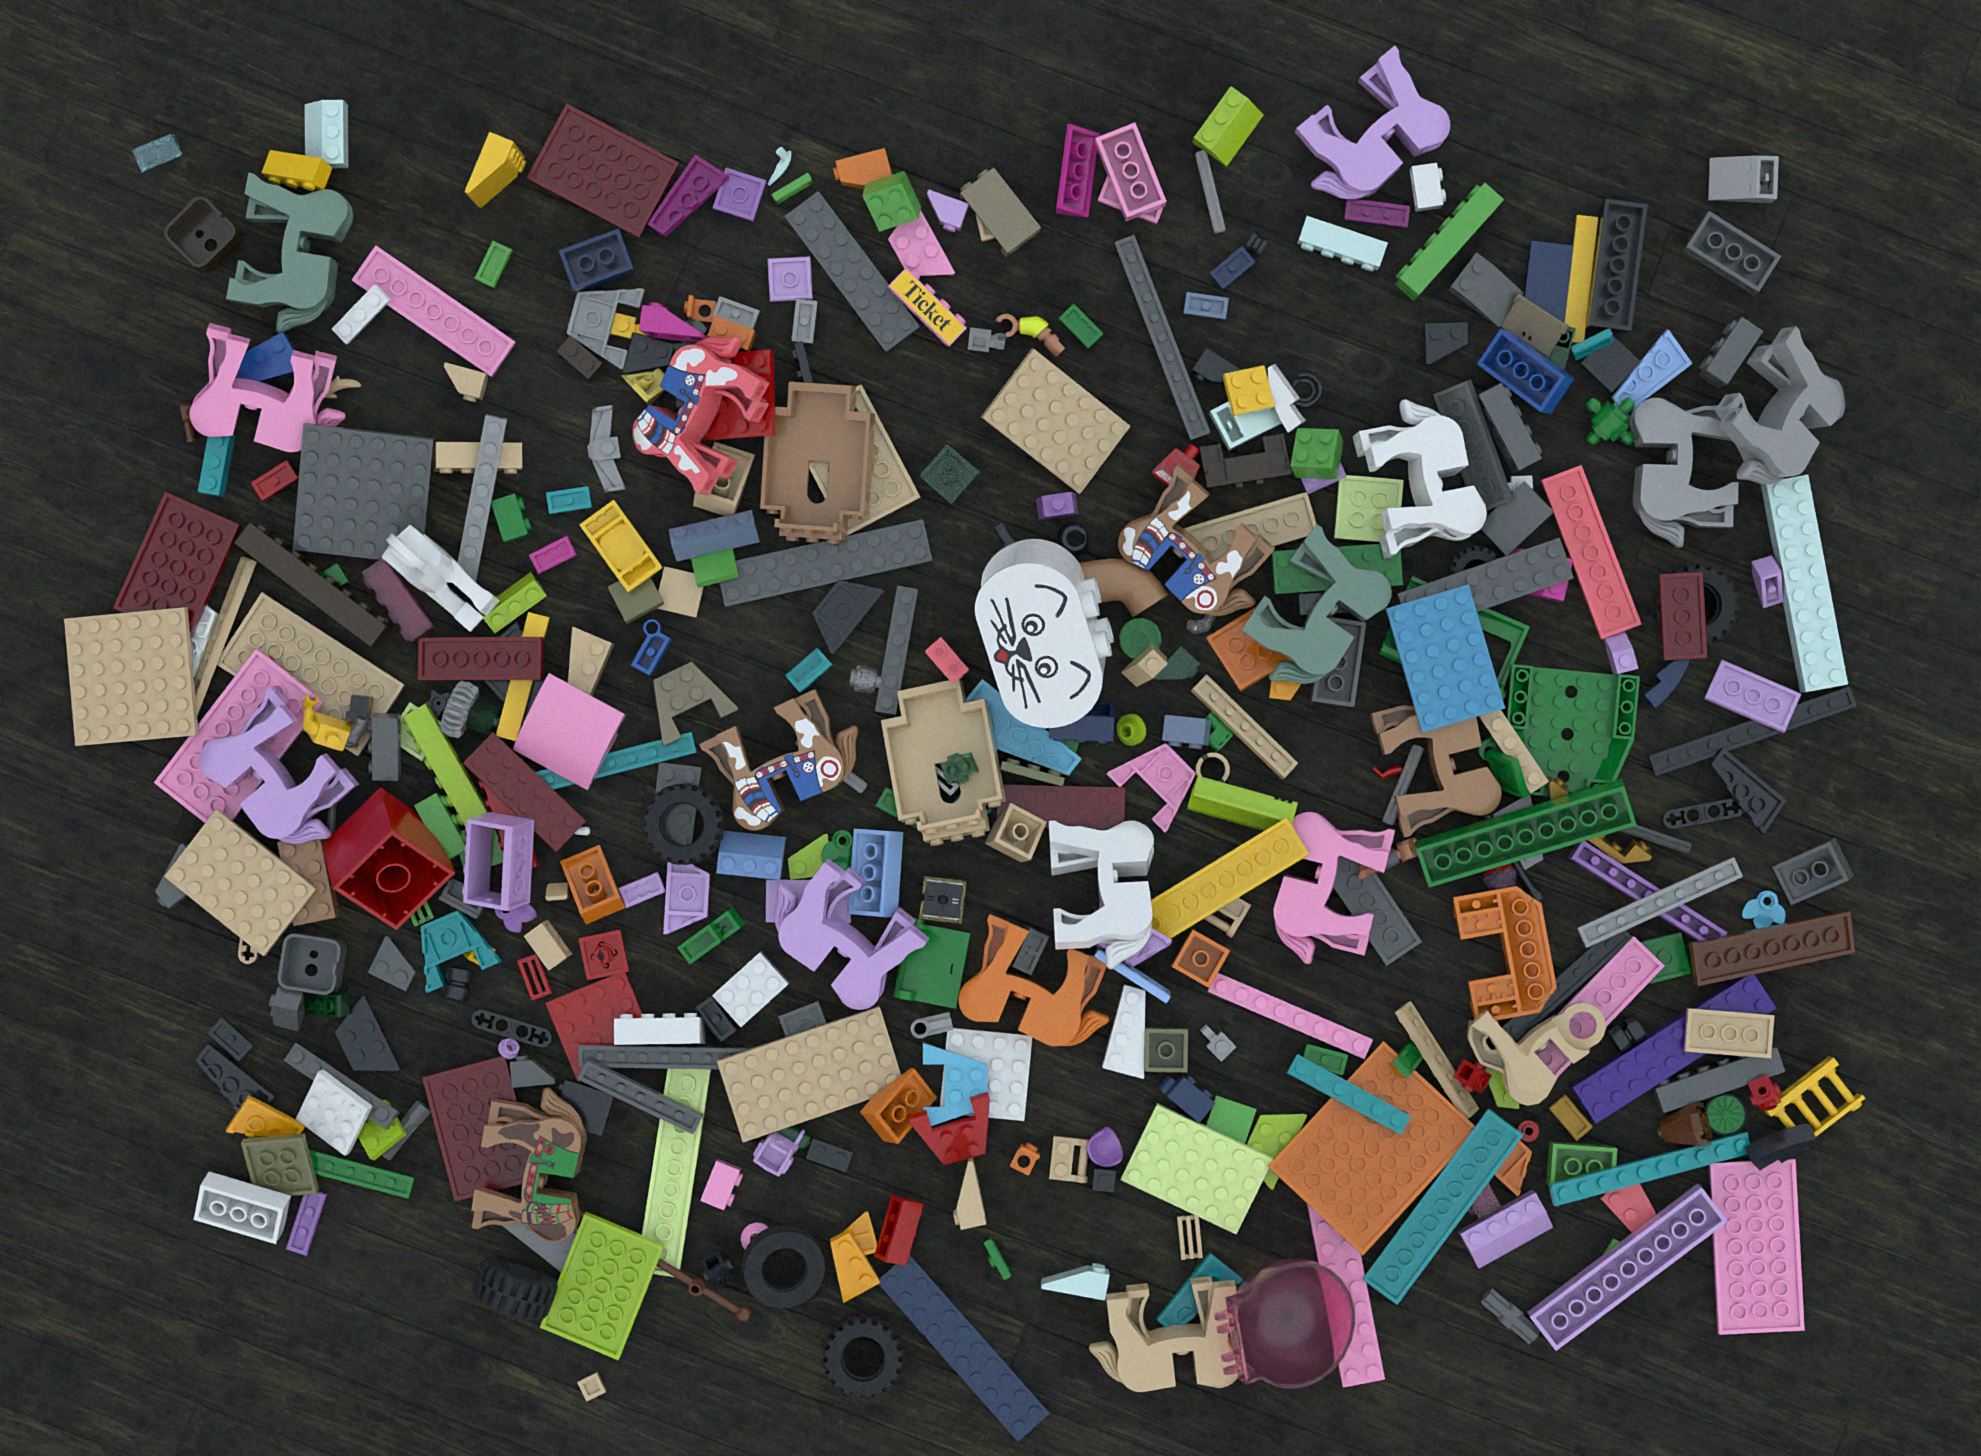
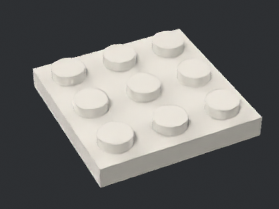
M322 1069L317 1073L296 1120L346 1156L351 1152L371 1111L372 1105Z

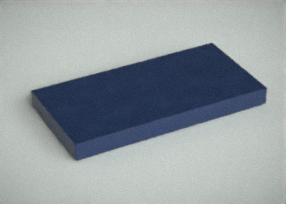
M1531 241L1524 297L1564 323L1574 246Z

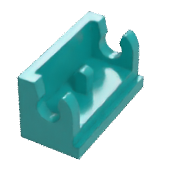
M816 648L785 676L802 693L833 665Z

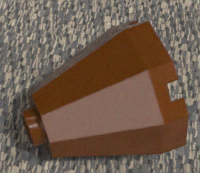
M1690 1103L1661 1120L1660 1126L1657 1128L1660 1139H1664L1666 1143L1700 1147L1712 1145V1141L1708 1140V1138H1712L1707 1112L1702 1113L1701 1108H1705L1703 1103Z

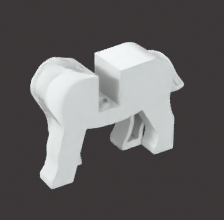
M1406 399L1402 400L1399 404L1402 420L1416 426L1402 428L1389 425L1359 431L1353 436L1357 456H1366L1369 472L1378 470L1385 462L1395 458L1408 461L1409 483L1416 507L1387 508L1380 513L1385 530V535L1379 538L1384 559L1391 558L1401 548L1410 547L1429 536H1437L1452 541L1464 540L1481 529L1487 515L1486 506L1475 486L1442 492L1443 483L1441 478L1454 476L1469 465L1463 434L1459 425L1454 420L1441 416L1428 407L1417 405Z
M1055 820L1049 821L1052 876L1098 867V890L1101 909L1091 915H1075L1060 908L1053 909L1055 948H1090L1098 943L1108 944L1109 946L1106 948V966L1109 969H1113L1122 961L1138 953L1145 946L1152 933V905L1148 881L1118 883V877L1147 876L1154 855L1153 834L1147 826L1137 821H1125L1104 831L1082 826H1065Z

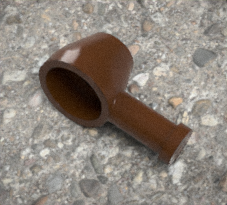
M179 403L187 438L186 443L197 441L189 415L192 403Z

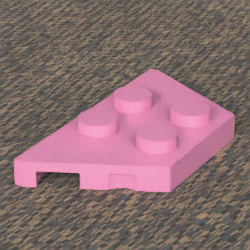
M921 210L917 220L898 225L888 238L904 269L910 270L912 268L919 276H953L955 274Z

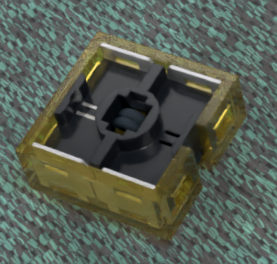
M924 876L922 894H925V900L921 901L919 919L962 924L967 881Z

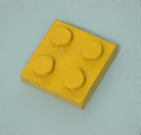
M1264 365L1222 375L1232 416L1275 407Z

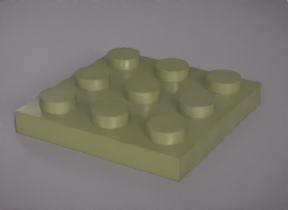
M304 1133L242 1140L241 1146L253 1185L290 1196L317 1194L319 1186Z

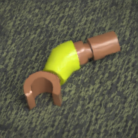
M1002 314L996 319L999 323L1004 319L1011 320L1013 328L1011 331L1006 332V337L1013 336L1017 331H1020V334L1030 335L1033 338L1037 337L1039 341L1043 340L1045 342L1043 345L1055 357L1065 349L1058 341L1059 338L1055 334L1052 335L1050 333L1052 330L1048 327L1049 324L1038 316L1023 317L1020 320H1016L1012 315Z

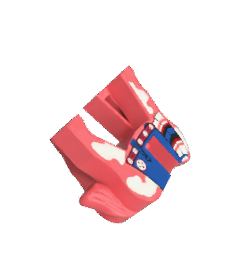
M738 336L728 338L710 337L697 342L695 345H686L677 350L671 359L660 387L684 401V406L680 408L677 415L670 409L649 405L635 420L632 429L634 443L640 452L658 457H667L676 469L690 480L694 491L699 494L710 495L718 478L729 479L739 461L700 443V440L716 416L722 396L731 398L739 406L746 419L758 423L769 405L762 398L769 382L743 366L732 364L729 358L737 355L742 345V339Z

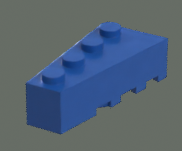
M281 332L246 352L235 378L254 380L267 384L271 381L293 376L294 372L290 361L293 350L296 351L288 335Z

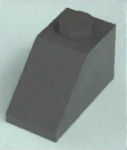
M528 1055L516 1056L515 1060L510 1062L512 1088L557 1083V1077L535 1059H528Z

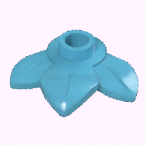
M1762 891L1757 896V899L1750 900L1745 904L1742 917L1746 919L1753 918L1756 929L1771 926L1772 922L1784 923L1785 910L1778 904V898L1772 891ZM1766 897L1770 899V903L1768 905H1765L1763 903V900Z

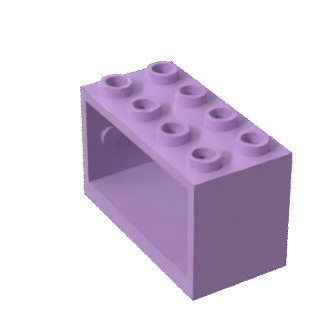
M488 812L467 819L465 828L467 838L464 848L466 858L463 868L465 875L462 889L463 903L510 911L530 903L534 820ZM493 828L505 830L501 893L489 891Z

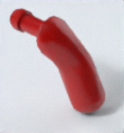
M1401 765L1388 768L1383 773L1377 767H1374L1372 770L1380 776V779H1385L1402 773L1403 768Z

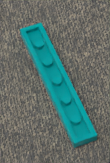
M1299 1054L1296 1055L1287 1074L1399 1135L1402 1134L1411 1117L1409 1114Z

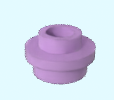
M503 1039L498 1045V1050L504 1058L513 1059L518 1055L519 1045L514 1039Z

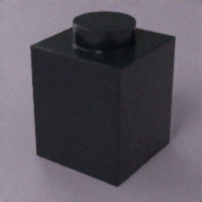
M1094 1166L1092 1190L1114 1192L1115 1168Z

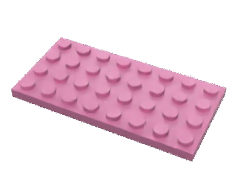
M255 649L198 724L199 735L187 738L154 783L204 823L207 822L216 809H219L234 821L242 810L240 804L255 792L264 780H259L251 771L238 784L224 788L207 778L202 772L200 754L203 747L212 740L239 734L252 713L261 706L266 691L276 687L289 701L287 708L299 720L263 744L281 760L304 730L302 726L303 712L305 710L302 706L304 698L307 694H309L311 701L315 696L318 697V703L313 708L315 712L320 709L325 701L260 649Z
M1788 1159L1783 1163L1777 1160L1761 1171L1751 1161H1730L1710 1164V1199L1728 1221L1712 1233L1717 1333L1722 1335L1805 1331L1796 1159Z

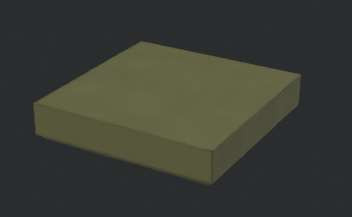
M651 577L629 593L620 581L608 586L627 624L664 605Z

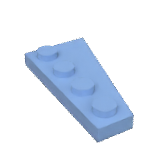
M1668 329L1663 332L1611 397L1613 402L1616 401L1621 405L1620 402L1630 397L1635 402V408L1693 364Z

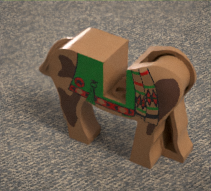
M545 1088L542 1093L541 1109L544 1112L525 1103L501 1099L491 1101L489 1120L484 1125L481 1147L488 1148L499 1143H515L527 1148L531 1153L523 1176L522 1199L480 1186L475 1188L471 1211H474L473 1229H479L492 1224L502 1226L524 1224L542 1239L550 1242H559L568 1238L577 1228L580 1222V1209L576 1192L545 1188L543 1186L547 1184L548 1174L574 1178L580 1172L587 1141V1132L576 1110L569 1103L558 1097L551 1088ZM506 1121V1122H509V1123H496V1122Z

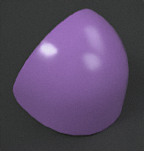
M1104 1127L1090 1138L1087 1150L1093 1162L1100 1166L1110 1167L1122 1160L1123 1150L1121 1143L1111 1128Z

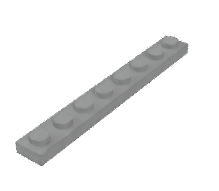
M488 414L485 415L458 557V563L475 582L477 580L507 424V418Z
M1731 857L1577 927L1578 933L1586 948L1733 882L1743 877L1735 858Z

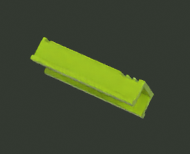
M1198 775L1192 788L1187 809L1265 831L1286 817L1293 824L1298 802L1292 801L1290 804L1287 803V800L1285 802L1281 801L1280 798L1275 800L1274 797L1205 777L1201 779V775Z

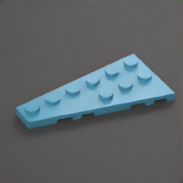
M983 679L967 697V702L980 699L988 701L996 748L998 750L1066 775H1070L1082 760L1062 742L1049 739V732L1044 728L1031 726L1016 719L1006 709L1000 693Z

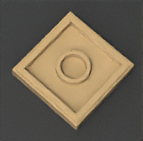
M664 566L658 591L664 605L657 609L697 618L704 586L697 587L694 573Z

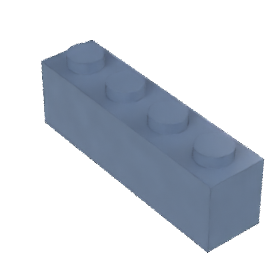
M752 510L669 529L676 561L759 542Z

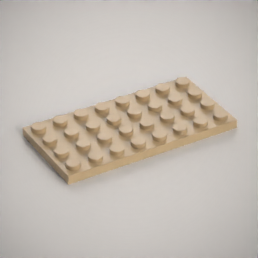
M261 592L231 638L217 663L219 667L236 676L255 649H260L325 701L317 711L318 713L350 722L352 725L354 723L353 720H345L346 711L350 710L351 695L373 697L372 718L375 713H388L405 687V684L263 592ZM367 729L359 739L357 747L344 748L360 756L371 739L372 732H368Z
M879 1006L716 1060L742 1142L869 1100L901 1076Z

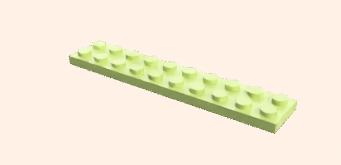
M667 1069L664 1095L703 1113V1117L694 1134L660 1119L642 1235L665 1244L660 1258L679 1270L682 1263L711 1069ZM656 1266L654 1274L674 1277Z

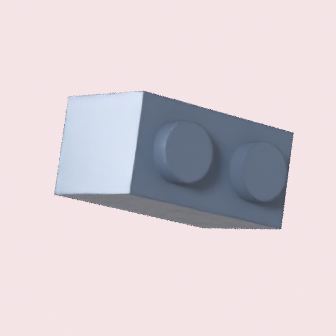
M1165 715L1162 740L1169 741V746L1181 747V743H1188L1189 748L1202 749V745L1209 746L1211 720Z

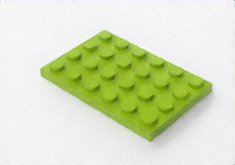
M585 1212L557 1282L558 1290L548 1316L542 1320L540 1328L619 1360L665 1244Z

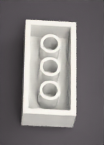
M208 1172L200 1185L194 1220L276 1244L284 1231L291 1196Z

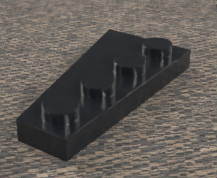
M1720 748L1708 766L1759 834H1764L1787 800L1727 750Z
M211 1042L205 1046L196 1058L197 1063L211 1081L218 1085L221 1089L220 1092L229 1099L236 1112L248 1095L267 1105H270L277 1096V1094Z

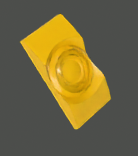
M614 500L580 524L583 531L628 593L663 568Z

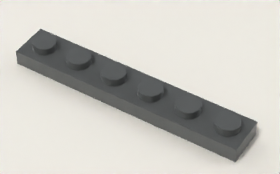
M897 586L875 707L876 712L896 715L899 701L897 691L901 690L918 589Z
M298 1043L294 1044L284 1059L285 1062L313 1081L317 1073L324 1069L371 1104L372 1108L368 1118L386 1130L389 1129L399 1114V1111Z
M587 1058L577 1078L691 1134H694L703 1117V1113Z

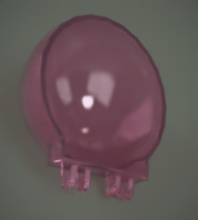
M1299 1258L1275 1260L1259 1267L1245 1279L1235 1295L1225 1297L1227 1310L1214 1314L1217 1321L1229 1319V1323L1219 1325L1216 1329L1217 1333L1220 1334L1230 1332L1234 1351L1221 1355L1222 1362L1236 1361V1364L1223 1368L1224 1375L1238 1373V1379L1245 1384L1262 1380L1275 1387L1287 1389L1307 1387L1330 1374L1345 1357L1352 1342L1355 1328V1307L1351 1294L1343 1280L1329 1268L1314 1261Z

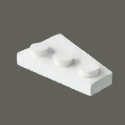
M206 605L191 639L194 677L219 615L208 605Z

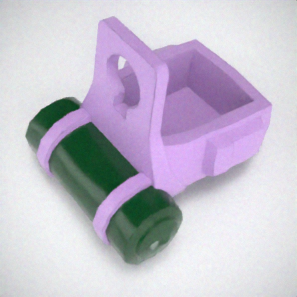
M795 1125L769 1133L766 1139H761L755 1148L753 1162L779 1177L782 1173L785 1174L790 1165H792L794 1160L793 1154L798 1149L803 1150L810 1145L812 1135Z

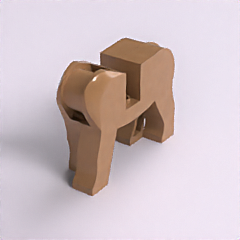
M1402 705L1370 714L1374 733L1378 735L1383 755L1392 753L1395 748L1409 739L1427 738L1429 762L1440 791L1394 796L1399 814L1397 820L1402 837L1411 836L1420 826L1432 823L1454 810L1471 815H1486L1495 810L1499 805L1502 795L1501 787L1488 767H1480L1453 774L1456 767L1453 758H1449V754L1482 746L1476 717L1421 733L1414 706Z

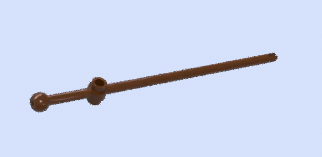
M580 1210V1220L582 1221L585 1213ZM661 1258L659 1259L657 1267L687 1284L690 1294L693 1296L703 1294L735 1313L738 1321H748L752 1314L748 1306L743 1305L740 1307L707 1287V1281L704 1277L692 1278Z

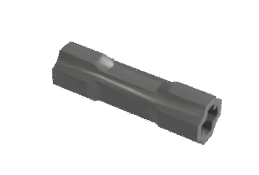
M417 1100L400 1121L407 1135L382 1154L384 1158L388 1160L393 1158L403 1143L431 1113L430 1107L421 1100Z

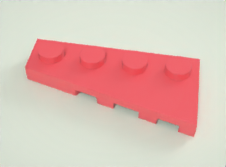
M1640 1184L1610 1191L1600 1197L1632 1233L1656 1215Z

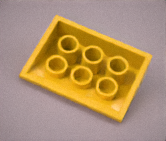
M489 132L465 189V193L478 207L482 208L518 176L519 172H523L526 165L525 157L513 141Z

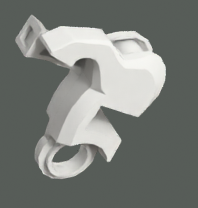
M409 525L398 536L391 533L386 539L390 545L382 555V558L412 585L427 593L443 606L470 632L484 618L481 613L487 616L499 602V599L492 593L479 586L443 548L425 534L420 533L413 526ZM447 584H455L473 601L480 612L476 611L467 602L465 603Z

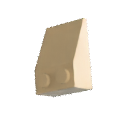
M714 442L713 449L739 461L729 479L718 478L710 495L699 494L695 491L693 506L728 516L735 514L755 455Z
M973 1157L968 1158L956 1210H953L955 1224L960 1225L961 1230L986 1225V1216Z

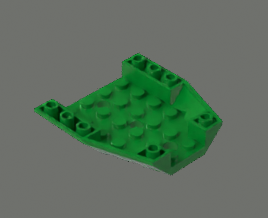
M1512 664L1507 720L1546 778L1552 776L1556 779L1557 774L1562 770L1568 773V780L1565 782L1568 795L1617 780L1634 741L1640 676L1602 674ZM1568 686H1573L1576 689L1575 697L1568 698L1565 695V689ZM1565 728L1572 731V738L1568 741L1561 737V732ZM1548 783L1531 794L1529 793V795L1549 797Z

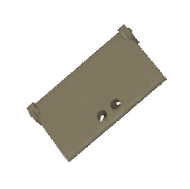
M1519 293L1515 297L1514 305L1501 327L1512 331L1541 354L1549 357L1569 325L1561 322Z

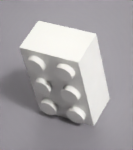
M761 951L712 996L735 1022L742 1027L790 982Z

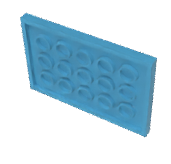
M1469 584L1385 609L1421 733L1505 709Z

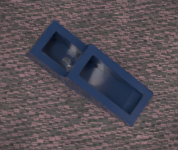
M1690 659L1671 660L1652 675L1657 683L1641 695L1651 709L1656 708L1675 689Z

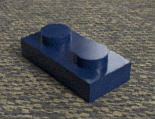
M1241 246L1213 269L1209 275L1223 290L1254 265L1255 260Z

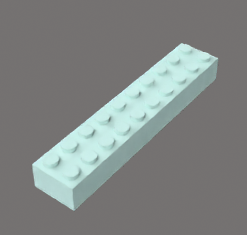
M1803 475L1782 479L1771 485L1761 484L1774 558L1782 574L1783 605L1800 693L1847 685L1848 681L1809 476Z

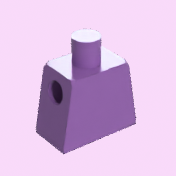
M1073 492L1046 495L1036 499L1039 521L1079 515L1076 494Z

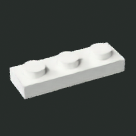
M377 284L373 285L332 330L345 344H349L391 301L390 297Z

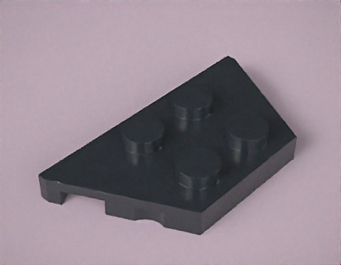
M838 580L812 614L832 655L836 653L884 593V590Z
M366 995L361 997L335 1031L353 1071L400 1070V1064Z

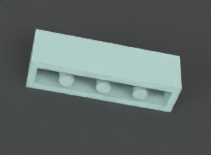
M1309 216L1304 221L1297 242L1301 244L1302 249L1308 251L1316 249L1322 251L1321 255L1329 258L1337 256L1342 258V262L1353 265V263L1362 265L1361 268L1367 271L1379 269L1388 244L1387 242Z

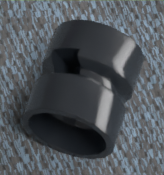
M447 966L445 978L448 982L443 985L442 996L468 1001L471 988L468 985L473 982L475 971L462 967Z
M1633 1015L1622 1020L1621 1026L1614 1025L1606 1031L1610 1040L1621 1054L1631 1049L1633 1043L1639 1044L1647 1038L1641 1025Z

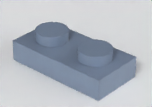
M1187 292L1183 314L1226 320L1229 298Z

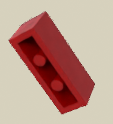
M891 1195L874 1257L887 1263L906 1266L922 1214L923 1203L912 1198Z

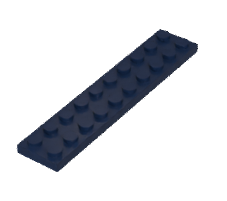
M911 1254L906 1266L895 1264L879 1278L881 1288L1017 1441H1020L1050 1414L1049 1410Z

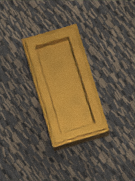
M1565 1094L1548 1107L1576 1141L1593 1128Z

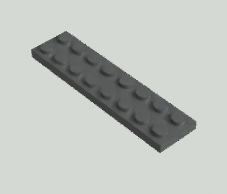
M819 191L784 216L886 353L920 328L904 304L887 288L889 284Z
M1557 538L1401 592L1397 596L1400 604L1469 584L1476 611H1480L1573 579L1574 577L1561 540Z

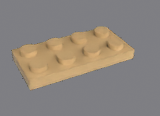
M1687 1008L1684 1051L1771 1058L1774 1015Z

